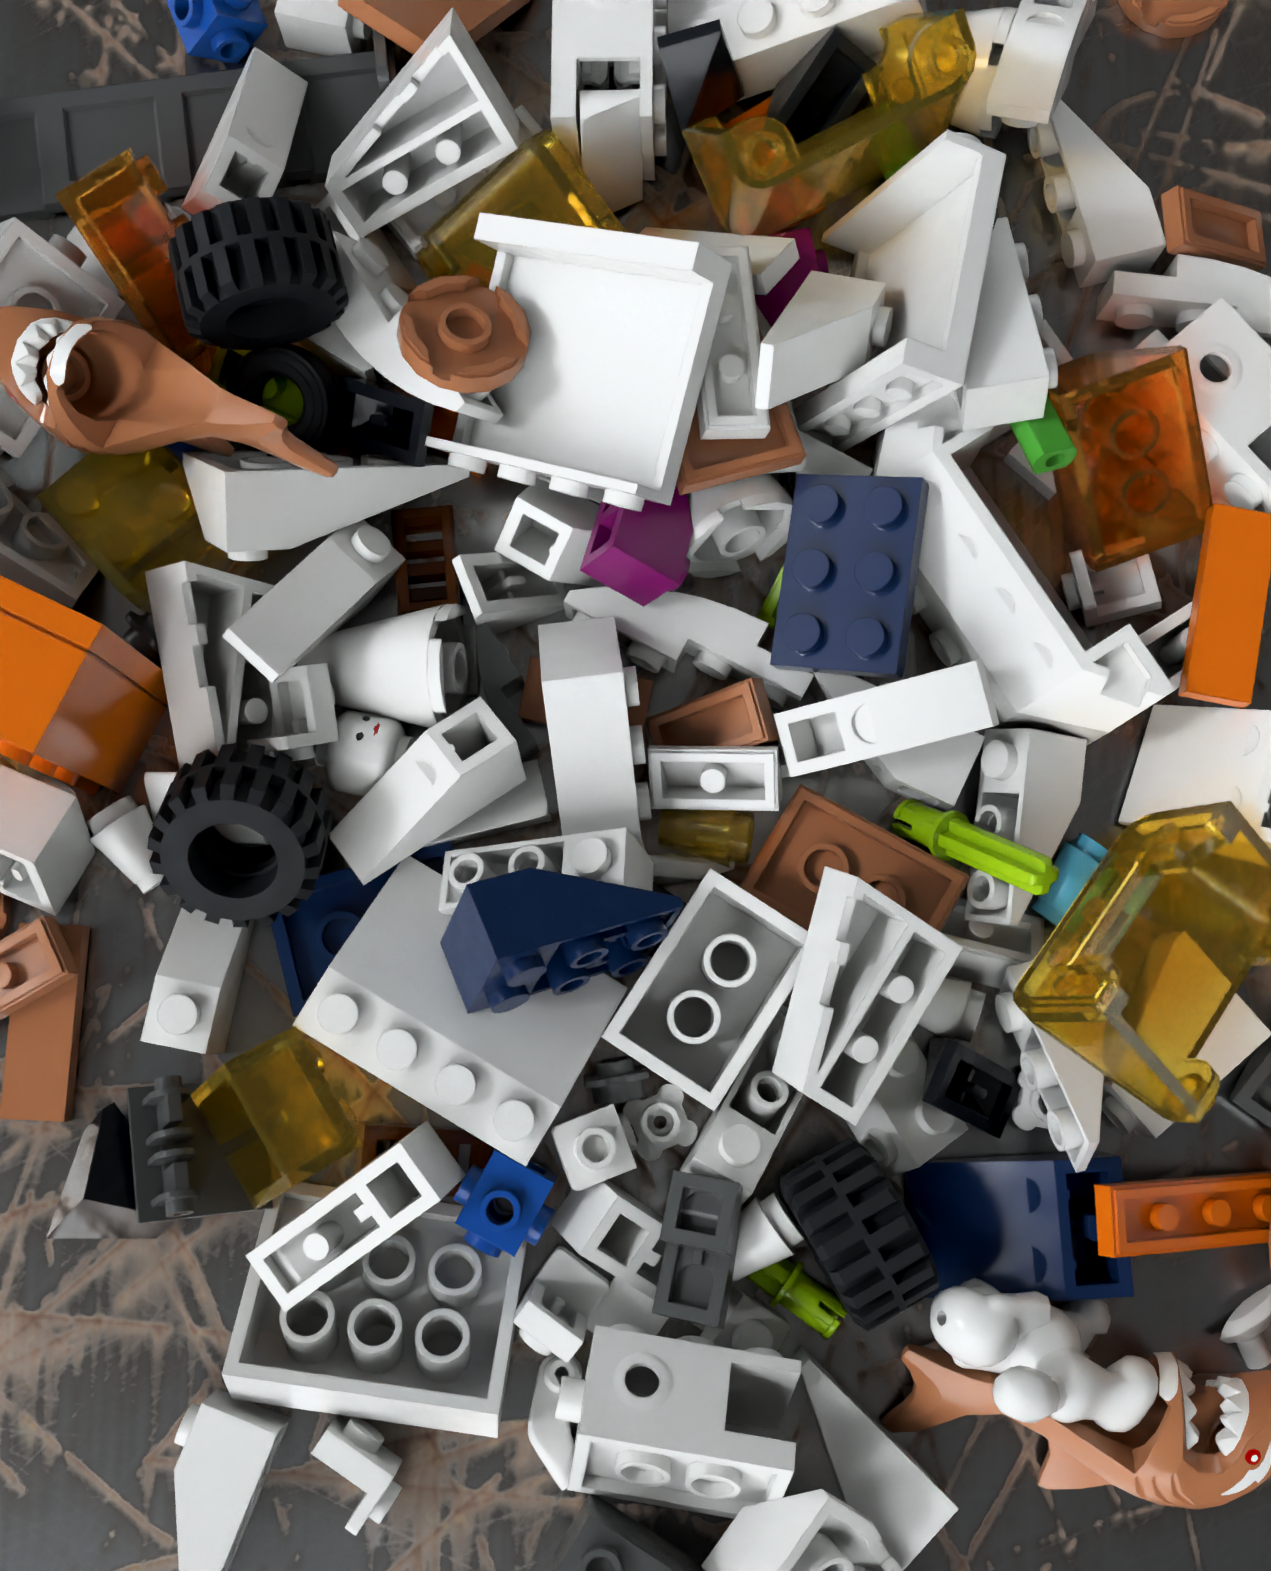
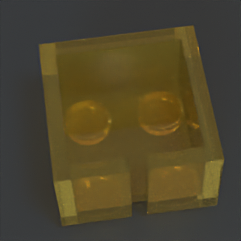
M163 447L119 456L89 453L36 496L38 501L115 589L138 609L150 600L145 571L181 561L195 563L214 547L213 544L207 542L204 538L184 470L178 466Z
M296 1026L224 1063L190 1094L218 1146L225 1144L255 1127L260 1136L256 1141L226 1157L254 1211L363 1145L357 1135L359 1127L353 1110L345 1100L339 1097L336 1098L323 1075L325 1073V1065L319 1050L310 1040H303Z

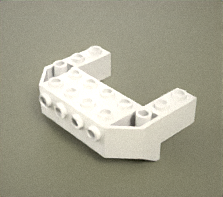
M1044 319L1043 331L1039 335L1042 347L1053 348L1058 368L1057 387L1048 389L1047 393L1052 403L1062 398L1080 372V368ZM952 391L881 430L875 444L871 468H873L871 476L923 477L929 484L912 614L919 613L931 630L932 634L929 635L930 644L938 658L946 666L951 667L952 665L956 666L979 659L983 660L999 725L995 726L997 729L1032 728L1087 739L1086 746L1179 688L1192 602L1140 635H1137L1129 623L1093 646L970 468L980 449L1011 430L1010 424L963 431L954 392Z

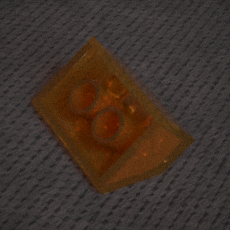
M128 147L65 184L55 196L141 326L160 343L190 363L210 346L201 343L200 339L193 338L184 325L168 255L169 240L175 237L174 231L181 224L189 222V219L184 213L176 218L172 216L160 197V194L169 190L156 166L147 154L136 159Z
M1178 345L1095 352L1058 365L1057 387L1048 389L1047 394L1077 449L1076 457L1067 467L1052 470L1068 546L1073 551L1082 549L1085 563L1097 573L1203 534L1206 511L1213 505L1187 348Z

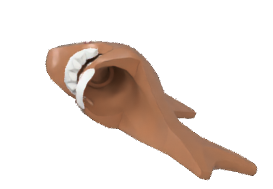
M20 306L0 307V385L28 416L70 449L76 448L80 453L119 456L141 453L180 441L222 456L231 457L235 448L227 441L229 440L250 445L324 477H334L338 471V465L294 436L288 430V421L284 417L222 389L187 361L160 343L146 329L134 323L99 316L82 318L53 309Z
M909 1343L903 1348L901 1359L914 1380L913 1390L903 1402L889 1411L881 1421L884 1429L892 1433L917 1432L965 1415L1003 1414L996 1406L992 1393L994 1381L1000 1374L985 1370L962 1368L954 1363L949 1353ZM1153 1352V1356L1146 1360L1151 1363L1157 1373L1158 1394L1153 1405L1140 1423L1127 1432H1108L1096 1424L1094 1420L1087 1419L1073 1423L1060 1422L1052 1419L1050 1416L1036 1423H1026L1013 1419L1047 1438L1049 1449L1039 1471L1038 1486L1048 1490L1084 1489L1112 1484L1138 1498L1159 1505L1199 1510L1221 1506L1255 1490L1271 1476V1370L1232 1373L1228 1377L1217 1376L1216 1380H1206L1204 1387L1191 1382L1189 1378L1192 1377L1193 1372L1189 1369V1366L1177 1359L1175 1352Z

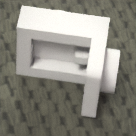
M1146 543L1084 559L1082 549L1069 552L1071 572L1060 575L1069 611L1081 608L1086 628L1161 608L1162 600Z
M328 663L292 667L273 683L269 681L277 735L248 740L249 747L251 744L266 746L265 752L274 751L275 758L281 751L292 757V761H299L315 757L313 745L339 741L334 708L335 693L330 683Z
M614 1104L600 1105L577 1114L578 1117L558 1124L551 1130L568 1182L573 1190L581 1191L637 1168L631 1153L637 1150L633 1129L624 1112L617 1114Z
M558 1246L520 1295L512 1322L519 1327V1335L533 1350L545 1356H550L551 1353H554L565 1363H568L583 1344L588 1318L608 1293L610 1283L605 1277L568 1249Z
M337 1415L311 1454L366 1492L345 1526L346 1530L356 1536L368 1517L377 1524H380L397 1498L402 1486L393 1481V1478L403 1459L382 1445L384 1442L383 1435L371 1424L357 1417H351L347 1421L342 1416Z

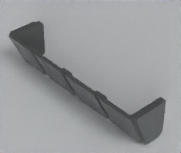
M373 29V51L280 63L307 81L308 85L286 166L276 189L290 187L293 181L307 179L312 183L326 182L333 153L400 72L396 46L393 41ZM244 67L0 99V223L16 217L21 222L51 219L56 213L72 211L76 215L89 214L94 210L112 206L126 196L143 194L153 196L166 203H171L175 197L186 196Z

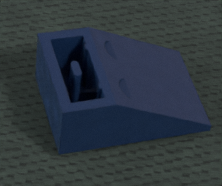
M530 867L467 884L440 944L467 1013H473L489 1007L493 1013H503L521 1006L529 1000L530 995L552 989L554 995H562L581 988L589 982L590 977L610 971L613 977H623L643 968L649 962L648 956L656 944L668 936L669 932L667 929L682 910L684 904L681 897Z
M1097 1150L1094 1152L1086 1170L1077 1173L1072 1166L1067 1152L928 1160L919 1168L905 1172L908 1212L922 1235L938 1270L939 1290L926 1298H934L940 1291L952 1286H960L963 1282L973 1278L990 1284L1001 1293L1037 1291L1047 1296L1049 1300L1057 1301L1135 1297L1131 1257L1111 1258L1098 1255L1094 1185L1123 1182L1121 1156Z

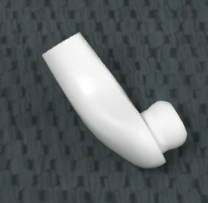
M553 1353L547 1356L539 1366L528 1418V1436L534 1450L544 1463L551 1477L561 1491L568 1488L575 1441L571 1433L570 1422L555 1419L562 1376L582 1379L583 1375L580 1362L574 1356L568 1363H565Z

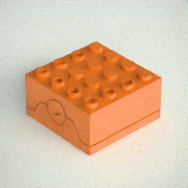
M0 575V754L94 796L100 785L121 794L166 709L163 704L168 705L162 669L102 623Z

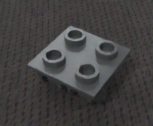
M169 1075L154 1079V1086L126 1089L137 1224L273 1208L259 1078L182 1084L181 1076Z

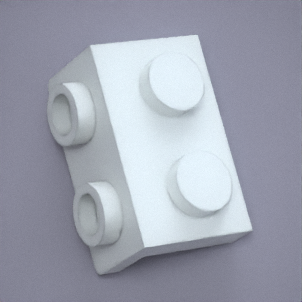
M912 1035L895 1060L858 1124L855 1126L845 1120L857 1141L871 1153L887 1178L919 1168L969 1129L965 1122L922 1101L927 1060Z

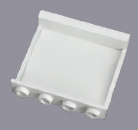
M947 129L823 233L822 242L855 254L850 277L887 283L883 306L893 308V319L885 348L877 346L866 364L844 378L830 383L828 388L793 410L798 430L843 452L963 386L1007 154L982 144L977 137L971 134L953 132Z
M480 212L474 239L497 250L489 289L495 292L496 286L511 294L525 311L530 326L531 335L524 367L511 382L490 392L504 415L496 424L459 413L452 441L427 436L425 445L450 453L447 465L483 475L485 474L487 463L499 466L497 473L499 478L535 487L537 475L551 478L548 489L587 499L590 487L605 490L602 502L629 510L642 512L645 500L671 506L733 263L699 242Z

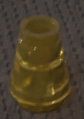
M663 809L658 841L660 845L671 846V848L728 868L732 866V862L747 864L753 842L755 815L754 813L741 812L740 810Z

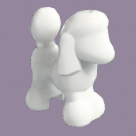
M976 1278L965 1281L960 1286H952L942 1290L933 1299L930 1308V1328L936 1341L952 1356L956 1365L962 1368L985 1370L1000 1374L995 1379L992 1388L993 1399L1000 1412L1013 1419L1026 1423H1036L1048 1416L1064 1423H1073L1087 1419L1094 1420L1096 1424L1108 1432H1127L1140 1423L1153 1405L1158 1394V1376L1155 1368L1148 1360L1134 1355H1127L1105 1369L1088 1359L1090 1356L1084 1351L1095 1334H1107L1111 1322L1108 1305L1102 1299L1065 1301L1062 1310L1051 1306L1048 1297L1037 1291L1001 1293L990 1284Z

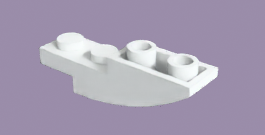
M1021 0L994 75L986 103L985 115L1001 117V121L1004 124L1016 128H1031L1039 123L1049 124L1070 81L1075 54L1095 16L1098 0Z
M332 230L349 298L348 305L344 307V313L334 322L345 338L381 375L407 393L430 404L496 424L504 415L490 392L464 394L439 388L415 373L402 357L397 339L401 308L408 302V295L395 285L386 268L389 266L386 256L375 244L365 238H360L357 241Z
M1177 254L1163 275L1115 270L1097 297L1096 320L1113 321L1118 327L1124 329H1142L1151 325L1175 328L1179 333L1218 299L1223 297L1271 347V277L1245 267L1214 259Z
M594 587L569 590L563 601L565 617L572 621L614 616L619 645L628 649L625 656L634 664L653 673H658L661 667L675 674L685 653H688L695 657L693 664L698 669L719 680H726L728 675L740 681L751 677L763 678L770 707L775 709H782L784 704L794 709L797 708L814 676L806 671L781 670L770 665L771 653L759 647L769 623L738 609L706 598L667 591L643 607L610 587Z
M979 659L773 714L780 740L764 746L778 747L782 778L795 777L999 725L983 660Z

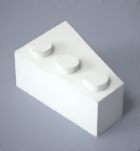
M453 7L331 156L325 188L360 238L519 149L520 119Z
M181 561L145 571L179 769L185 763L192 765L196 754L207 749L217 756L222 745L236 743L239 751L248 752V740L277 735L269 680L222 637L228 627L275 585L188 561ZM274 751L264 753L265 755L274 757Z
M610 616L538 625L541 683L562 836L627 827L642 846L639 821L651 820L652 815L647 781L635 782L633 765L646 764L642 726H629L627 707L640 706L636 667H622L615 617Z
M825 866L772 1072L801 1093L856 1126L963 947L859 877Z

